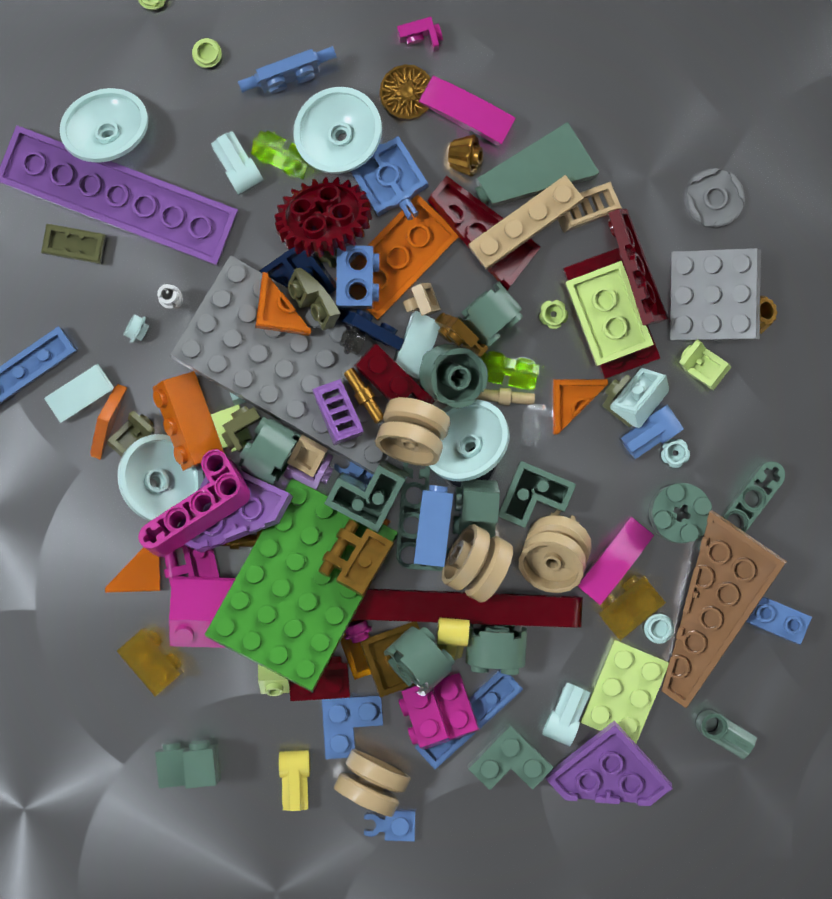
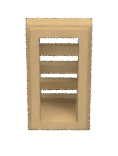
M611 182L580 193L583 197L581 206L585 216L582 217L577 205L560 217L558 222L565 233L603 218L614 210L622 209ZM600 193H603L608 204L607 208H604L599 197ZM590 197L592 198L593 203L596 207V212H593V209L590 205V202L588 200V198Z

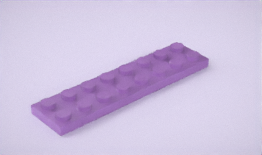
M18 125L15 127L0 165L1 184L218 266L239 212L238 209L112 161H83L70 154L62 142Z

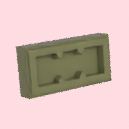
M46 224L41 253L101 265L106 235Z

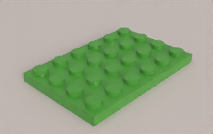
M291 478L285 491L290 493L293 498L278 524L262 530L208 627L205 637L313 693L364 596L362 597L337 583L336 579L341 570L334 568L329 577L319 572L324 562L322 558L326 551H331L338 539L336 535L340 528L344 529L349 519H353L325 505L324 503L328 496ZM355 521L359 524V527L355 532L356 536L361 538L367 528L372 530L371 528ZM384 524L376 532L393 543L398 535L397 531ZM348 545L340 558L348 561L355 547Z

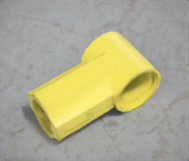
M439 617L437 647L441 651L443 649L446 650L454 660L461 658L464 647L468 646L470 620Z
M309 750L279 751V777L282 778L283 810H308Z

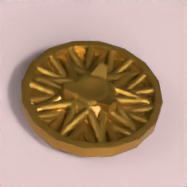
M404 64L394 67L386 73L380 85L379 95L383 107L389 114L398 119L411 120L422 116L429 108L418 101L431 79L425 70L416 65Z

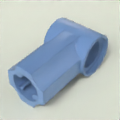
M667 404L650 415L640 428L635 427L620 439L628 452L636 459L660 442H666L684 430V428Z

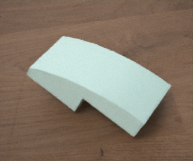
M418 311L411 314L403 338L405 341L400 350H396L393 359L415 381L419 380L422 357L427 351L433 349L439 333L438 330L440 329V326L434 322L435 319L426 315L421 316V313Z
M97 363L44 399L61 423L113 390L114 387Z

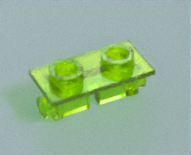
M261 130L253 140L251 155L263 163H270L282 169L289 176H296L304 180L307 167H310V165L299 154L296 145L291 142L289 148L285 150L283 146L286 143V139L269 130L266 132Z
M489 351L488 354L484 353L481 356L487 367V382L502 385L504 375H510L508 386L529 390V388L535 389L540 364H535L533 360L519 357L517 360L506 358L503 353Z

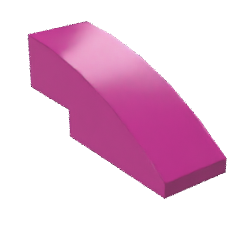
M436 76L431 77L418 101L463 129L472 131L495 145L503 143L516 119L487 101Z
M630 517L596 558L577 587L597 604L601 605L637 560L654 535L633 517Z

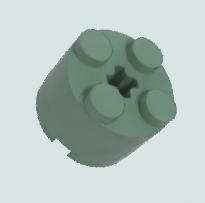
M499 281L492 285L496 289L495 291L492 289L488 292L485 291L461 312L465 316L463 319L460 316L456 317L479 338L478 344L482 343L487 347L491 346L501 337L498 333L503 327L511 328L523 317L520 313L522 307Z
M442 344L423 355L419 379L423 390L430 394L435 401L453 408H463L473 404L480 393L484 392L487 386L488 372L483 360L473 351L455 344Z
M262 417L255 429L253 444L250 442L246 443L239 456L241 460L238 465L241 466V470L275 486V481H279L289 465L287 462L293 452L292 449L302 435L272 418L268 420Z
M687 483L668 485L659 490L650 502L648 511L650 523L656 534L666 541L673 543L693 542L705 533L712 504L706 494L694 485ZM684 506V512L687 516L677 521V514L673 511L675 508Z
M470 624L465 662L471 665V671L476 673H487L489 669H501L502 674H519V668L524 667L526 663L527 628L521 627V632L514 630L515 625L481 624V628L474 629V624Z
M424 626L420 630L410 627L384 651L385 656L391 655L392 658L388 660V663L396 674L409 687L413 683L417 685L420 689L416 693L421 696H426L452 671L451 666L455 663L453 657L446 650L443 649L441 651L434 643L436 638Z

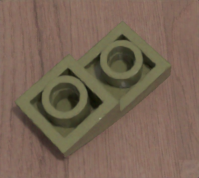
M296 268L288 283L291 297L296 299L300 309L311 306L312 316L315 321L319 322L323 331L333 328L341 314L336 304L315 278L302 268Z

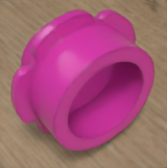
M366 620L353 621L345 631L346 636L344 638L346 640L351 639L352 643L366 640L369 638L368 632L372 630V626H368Z

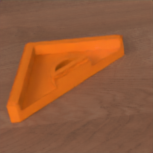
M263 272L255 328L310 336L311 328L296 312L297 310L284 293L278 289L269 277V274Z
M553 379V435H558L608 385V379Z
M117 384L114 387L97 418L90 451L91 457L99 460L102 458L127 391L125 386Z
M143 547L105 587V592L161 591L160 557Z

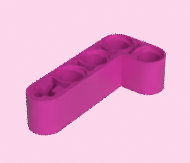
M218 449L210 450L201 460L202 470L210 483L141 528L138 536L139 542L152 554L158 557L170 554L248 502L250 498L248 485L236 464ZM223 462L222 468L215 472L216 466ZM237 486L236 491L233 494L228 495L229 490L232 487ZM211 502L210 508L203 512L204 506ZM186 518L185 524L178 528L179 522Z

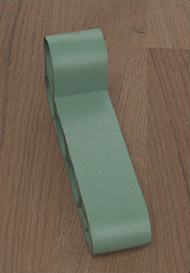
M771 461L760 464L720 516L727 520L730 515H737L741 520L739 529L746 532L783 484L785 470L782 465ZM764 470H775L773 472V476L776 478L775 481H767L762 488L754 485L755 481L757 484H760L766 479L767 475L764 473ZM750 490L756 492L759 497V502L755 507H750L745 502V495Z
M404 462L403 471L409 473L408 477L413 479V469L408 468L409 463ZM426 466L425 469H420L419 479L425 478L424 485L418 482L406 483L405 481L401 488L396 559L404 568L442 571L443 567L414 563L408 564L401 559V551L408 546L415 548L417 533H407L403 528V523L408 517L413 516L419 519L421 502L418 504L409 503L406 499V492L411 487H417L421 491H428L430 467ZM447 547L446 553L448 555L450 549Z

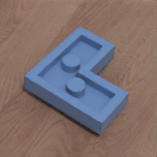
M379 695L322 699L325 759L348 758L351 750L355 749L354 727L383 726L382 697L380 698Z

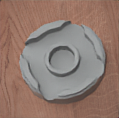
M717 168L702 171L695 176L689 184L685 196L687 211L694 221L710 228L724 227L737 219L745 201L743 185L738 178L730 172L728 173Z

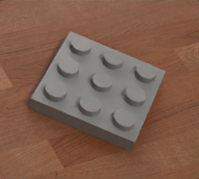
M750 248L671 252L670 340H760L761 250Z

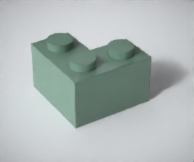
M384 460L378 465L368 485L342 472L324 504L378 532L409 473Z
M520 461L499 509L498 517L526 528L536 502L565 512L576 484Z
M473 479L461 481V487H455L454 504L455 511L459 512V516L453 517V534H458L459 536L466 527L475 524L487 530L490 538L495 537L500 500L498 481Z
M510 723L467 765L468 770L489 790L510 769L533 790L553 769L552 764Z
M210 739L194 740L186 747H181L180 742L162 744L163 749L155 752L159 788L186 786V789L216 786L221 780L218 743L210 744Z

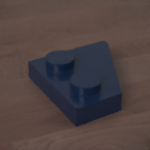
M295 247L289 249L259 270L261 273H268L271 279L288 288V283L294 270L302 268L315 278L328 294L336 290V282L316 254L313 253L310 257H307L305 250L300 254H296Z
M338 309L341 313L337 319L338 321L346 323L387 347L400 350L405 340L396 335L397 329L383 322L380 326L371 322L373 316L360 309H357L356 313L345 309Z

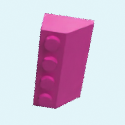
M172 576L169 613L170 646L226 648L205 637V633L236 578Z

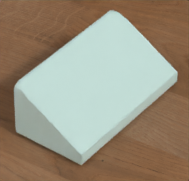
M641 368L613 401L610 409L634 427L640 428L668 394L667 376Z

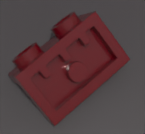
M332 656L313 693L289 681L290 701L350 698L348 661H342L341 656Z

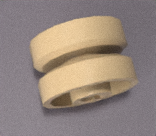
M403 397L391 399L387 403L383 415L385 423L379 427L375 439L376 446L388 456L405 463L421 466L436 464L440 459L443 449L441 440L447 436L451 424L450 417L438 407L421 400Z
M550 515L539 518L531 525L519 557V570L525 580L535 588L552 593L570 591L579 585L584 575L586 563L591 552V538L584 527L565 516Z
M475 524L469 525L455 540L447 555L445 566L442 570L443 583L455 590L465 588L466 595L478 602L487 601L499 588L507 574L513 556V546L498 536L490 538L487 530Z
M352 749L345 763L348 769L358 776L350 773H340L334 789L366 809L393 817L399 801L396 796L387 790L396 793L405 792L411 777L372 755Z

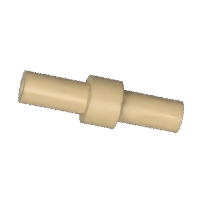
M500 387L499 390L485 389L476 399L498 402V405L510 406V403L534 405L535 393L513 392L511 388Z

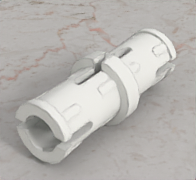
M170 284L159 287L157 296L159 303L163 307L175 310L182 305L183 297L178 287Z

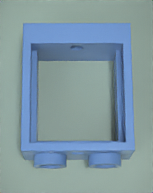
M430 485L429 491H422L414 564L445 566L453 494L447 493L448 487Z

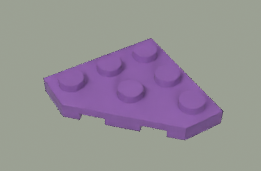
M219 463L216 466L215 472L222 468L223 463ZM240 471L250 490L248 502L184 545L202 553L276 525L283 517L293 496L284 490ZM206 476L199 489L210 483ZM237 486L232 487L229 490L228 495L233 494L236 491ZM211 502L204 506L203 512L210 508ZM186 518L181 521L178 528L185 524Z
M615 720L554 767L546 776V780L567 801L589 799L595 800V803L620 804V802L637 803L638 806H651L673 789L672 783Z

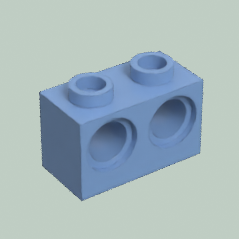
M346 246L345 252L337 248L336 306L338 309H373V301H379V283H373V273L379 272V254H374L373 246ZM356 255L364 256L367 260L366 266L361 270L353 269L350 266L352 257ZM355 285H362L366 288L367 292L364 298L355 300L349 295L350 289Z
M763 596L746 623L801 645L812 617Z

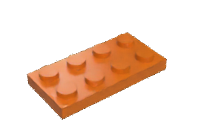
M418 194L411 200L419 213L418 216L414 217L410 209H408L413 217L412 220H408L403 210H401L367 245L373 246L374 254H379V272L373 273V283H379V301H373V309H366L377 321L459 238L447 222ZM358 255L350 263V266L355 270H361L366 266L367 260L364 256ZM355 285L350 289L349 294L355 300H360L365 297L367 290L362 285Z

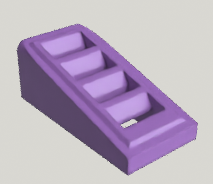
M341 379L312 389L333 445L363 434L362 425ZM337 389L339 395L324 400L323 394ZM338 401L343 403V406L329 410L327 405ZM346 411V417L333 420V415ZM350 422L352 427L338 431L337 426Z

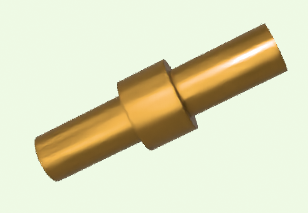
M354 367L347 370L344 376L356 393L354 397L360 406L364 405L375 424H378L384 420V414L373 399L375 397L373 391L369 386L366 387Z

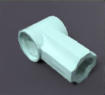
M233 131L221 135L211 143L238 195L264 180L251 157L248 158Z
M566 682L555 710L551 711L546 721L542 735L570 747L580 725L579 719L591 692Z

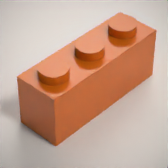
M194 371L163 380L152 387L154 402L160 408L164 418V430L172 440L174 457L181 465L183 471L200 466L203 456L210 450L218 449L224 453Z

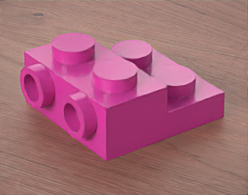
M460 673L444 678L426 696L416 693L420 689L418 686L401 691L403 698L399 699L401 711L404 717L409 715L412 727L408 728L410 739L413 745L419 744L422 750L480 731Z

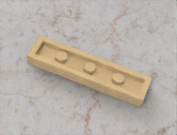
M564 175L470 242L468 246L485 270H487L583 202V197L568 177Z

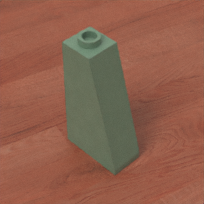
M566 122L478 177L476 180L478 187L475 188V191L483 203L488 202L491 208L536 196L564 175L568 177L573 185L593 180L598 176L599 170L570 124Z

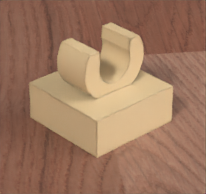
M421 283L412 287L411 290L414 297L403 301L407 313L420 310L421 316L441 311L431 283Z
M302 435L287 463L314 477L328 449Z

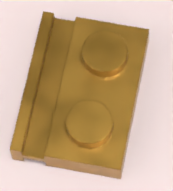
M441 313L434 321L441 327L438 330L439 334L449 343L454 342L459 347L463 344L461 347L473 351L480 357L489 349L486 345L477 343L479 338L459 318Z

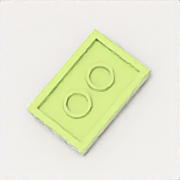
M622 261L565 282L596 366L654 345L647 326L642 325Z
M613 640L580 723L601 731L615 720L637 744L666 674L669 662Z

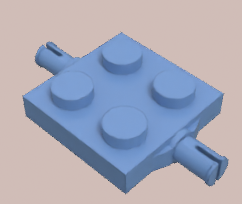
M333 46L318 52H313V49H309L258 68L254 76L240 80L238 84L242 93L258 86L259 88L262 87L264 92L270 90L271 94L286 89V84L296 80L298 83L312 80L315 78L314 74L319 72L318 66L321 65L320 63L337 58Z
M397 136L387 143L379 144L373 156L365 164L350 172L361 190L366 192L367 199H369L370 205L378 217L393 208L401 207L407 219L412 220L413 217L408 209H410L414 217H417L419 213L410 200L418 193L427 189L429 185L400 137Z

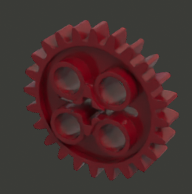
M327 177L319 184L316 179H312L311 186L301 183L302 190L291 189L292 197L284 196V204L277 205L279 213L274 215L276 220L275 226L281 242H286L287 249L295 247L296 254H300L305 250L307 257H310L314 251L318 252L319 258L324 255L325 251H329L333 256L335 255L336 248H340L345 252V244L356 245L355 237L364 238L363 229H369V220H372V210L366 192H361L358 184L351 187L350 180L341 184L339 177L332 183H329Z

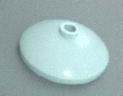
M332 87L313 95L301 107L294 124V141L299 154L311 167L330 174L347 173L361 167L377 150L382 135V121L374 103L362 92L349 87ZM340 134H347L344 140H338Z
M115 88L96 90L85 94L69 106L61 119L60 137L67 151L78 159L88 162L115 160L132 151L144 138L148 128V114L142 101L128 91Z
M476 399L473 404L467 407L453 408L446 406L443 408L442 411L450 417L451 424L447 436L441 440L443 449L440 459L436 464L429 465L431 470L446 480L457 482L473 480L491 471L503 458L509 444V426L502 412L493 404Z
M164 434L148 435L135 441L124 452L118 467V485L123 499L133 512L148 521L153 520L198 491L204 480L201 465L185 471L182 470L181 465L174 457L172 440L170 436ZM151 478L155 479L157 483L156 487H153L150 484Z

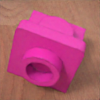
M431 17L397 26L400 43L407 42V45H413L424 41V36H429L434 52L439 50V42L443 41L439 23L433 25Z

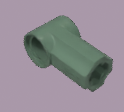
M705 710L696 719V727L703 736L711 739L743 760L753 750L757 737L716 711ZM716 717L718 720L717 729L713 732H707L705 729L706 722L710 718Z

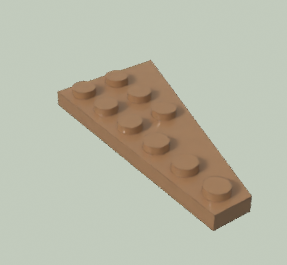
M713 510L709 511L705 534L700 545L701 549L696 567H694L680 627H678L674 650L670 657L662 687L663 693L685 708L690 705L787 563L786 560Z

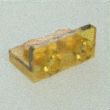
M633 575L621 585L624 590L616 597L610 594L599 605L601 609L597 614L620 641L666 603L648 582L645 575H641L639 578Z
M144 627L119 648L117 652L152 694L157 696L184 673L180 669L183 664L172 651L168 654L162 648L163 640L155 630L151 629L148 631Z

